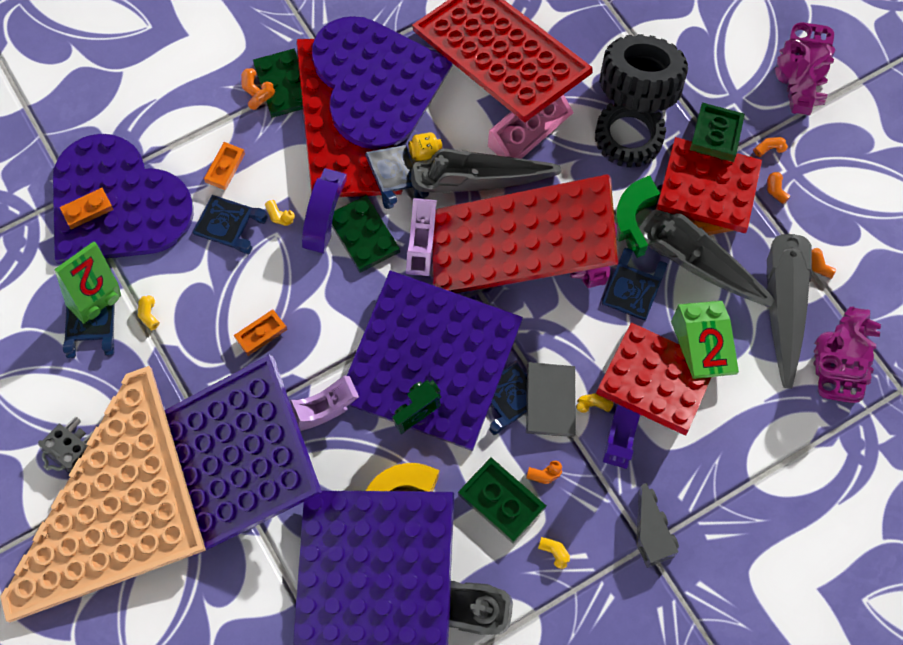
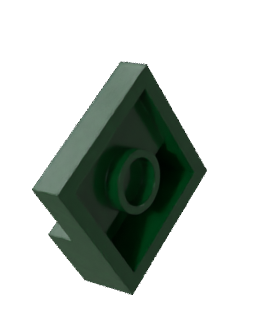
M427 380L424 383L420 381L414 384L409 389L410 393L407 394L410 405L403 404L395 410V415L392 418L395 427L401 435L441 407V391L433 380L430 382Z

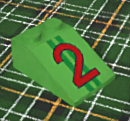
M94 241L54 269L65 305L83 324L89 319L96 318L103 308L107 305L115 304L119 297H121L119 284Z
M723 301L678 304L671 324L692 378L737 375L739 369L731 321Z

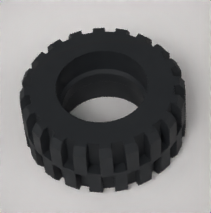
M637 34V36L626 35L624 38L620 37L613 41L605 50L599 77L600 86L610 100L613 99L614 103L618 106H625V109H634L642 113L644 111L653 113L657 110H666L677 103L683 92L688 72V62L683 52L677 50V46L673 43L669 44L667 40L655 38L656 36L652 35L644 36V34Z

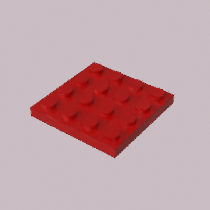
M675 137L656 210L671 214H682L689 219L746 234L762 160L738 153L734 162L691 151L692 141Z
M631 322L596 394L686 436L712 377L693 379L680 344Z

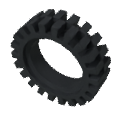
M609 103L607 108L601 111L595 129V142H598V150L602 149L601 154L604 157L609 155L608 161L612 163L617 159L618 166H622L623 162H627L626 167L629 168L632 167L633 163H635L636 167H640L642 161L645 165L648 164L650 159L654 160L657 153L660 152L666 136L665 120L661 119L662 114L660 111L656 113H649V111H644V113L637 112L634 109H625V106L622 105L618 106L615 103L614 105ZM620 118H637L648 127L650 140L641 147H624L618 144L611 136V125Z

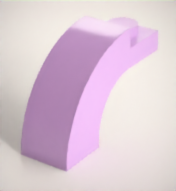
M413 198L406 274L429 276L437 200Z
M343 376L322 392L305 399L290 400V404L299 429L303 431L341 415L348 410L347 406L359 398L350 376Z

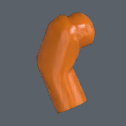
M246 68L241 74L242 89L253 97L261 90L254 84L257 72L253 68Z
M264 82L261 85L262 89L248 101L250 109L256 110L262 103L273 97L275 89L271 82Z
M782 137L766 138L753 149V152L758 157L763 156L773 148H776L778 153H783L788 149V145Z
M773 172L767 179V191L784 205L791 196L782 190V174Z
M812 249V271L832 279L836 268L825 264L821 249Z
M551 461L550 465L543 470L529 467L526 479L549 484L562 474V464L559 461Z

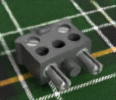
M75 416L65 427L59 423L43 440L38 441V445L43 452L42 460L45 462L43 467L47 471L50 469L56 471L64 469L70 474L78 458H81L88 446L87 442L94 431L83 441L80 439L86 433L81 428L74 434L71 433L81 423L78 417ZM47 455L48 457H50L54 462H56L61 467H56L54 465L48 466L49 462L45 456Z

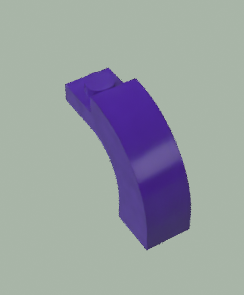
M324 168L320 179L317 178L305 215L302 248L325 253L331 239L334 210L346 182L347 174Z
M616 405L604 450L603 463L627 469L629 460L632 459L634 452L632 446L640 414L623 406Z

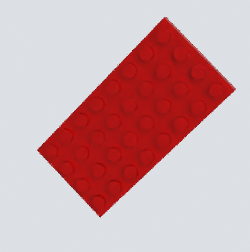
M447 0L412 24L413 31L524 123L593 73L592 66L505 0Z
M297 39L296 46L311 193L317 178L320 179L324 168L347 174L346 182L339 197L381 196L365 154L370 151L397 147V145L384 146L381 149L364 148L348 141L338 132L330 113V99L333 89L320 79L312 61L314 39ZM403 190L393 191L395 195H402Z
M609 174L436 209L432 247L433 285L454 293H461L618 265L611 177Z

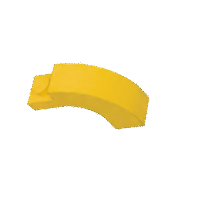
M419 463L398 464L377 475L371 481L366 491L433 492L440 470Z

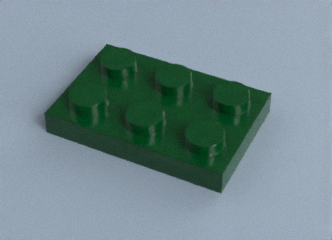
M295 48L253 59L260 85L264 82H271L275 89L273 97L266 101L271 118L302 110L298 57Z
M702 102L690 150L734 162L745 114Z
M367 195L334 211L332 228L359 273L400 253L398 244Z
M492 457L458 491V496L512 544L518 540L547 507L546 504Z

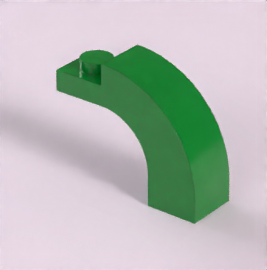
M650 175L632 183L623 192L614 216L615 223L617 224V241L620 242L626 239L627 247L633 250L636 258L645 255L648 247L637 225L636 215L640 211L656 205L660 196V192Z

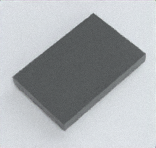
M528 362L526 433L574 437L576 435L575 366Z

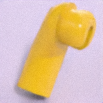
M269 200L264 204L273 223L284 226L293 223L295 215L291 210L288 212L287 210L284 212L279 211L275 200Z
M148 295L142 296L139 299L137 315L150 330H154L159 326L160 322L151 314V308L154 307L155 299Z
M593 393L581 396L577 400L576 408L581 413L588 412L589 407L592 406L610 412L614 402Z
M541 537L538 549L552 553L555 558V567L565 569L567 562H570V555L563 544Z

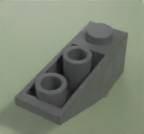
M647 483L642 484L638 491L637 547L646 567L649 568L674 558L678 553L679 544L675 535H671L667 528L668 520L663 511L660 512L656 504L658 499L654 490L649 489Z

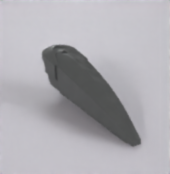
M443 148L438 150L431 159L414 163L411 169V182L413 187L421 192L482 191L513 187L556 176L561 173V167L548 162Z
M654 210L639 226L648 246L661 256L668 257L695 275L740 297L766 307H771L775 302L771 294L737 260L686 216Z
M781 234L772 241L767 257L766 273L768 287L766 290L775 299V302L769 307V314L780 378L783 388L792 389L806 323L809 282H811L812 245L804 236Z
M451 581L450 628H459L458 630L480 635H499L507 631L512 617L513 601L511 595L489 584L467 582L461 584Z

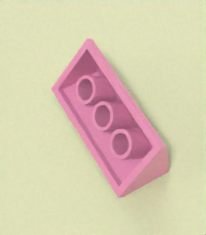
M564 95L526 123L510 112L489 130L488 147L498 156L522 159L574 112Z

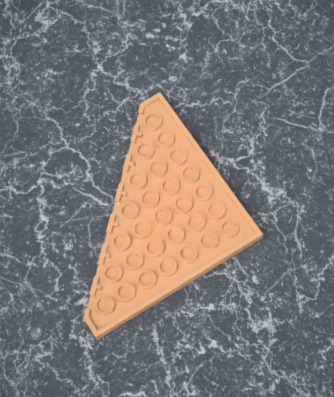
M150 366L127 373L123 378L121 388L116 397L113 396L104 412L103 420L99 427L95 428L88 440L85 452L81 458H78L71 470L70 478L53 502L52 510L46 521L42 522L33 538L34 542L28 553L22 557L14 571L15 576L8 588L5 587L0 598L6 622L11 623L206 551L155 377Z

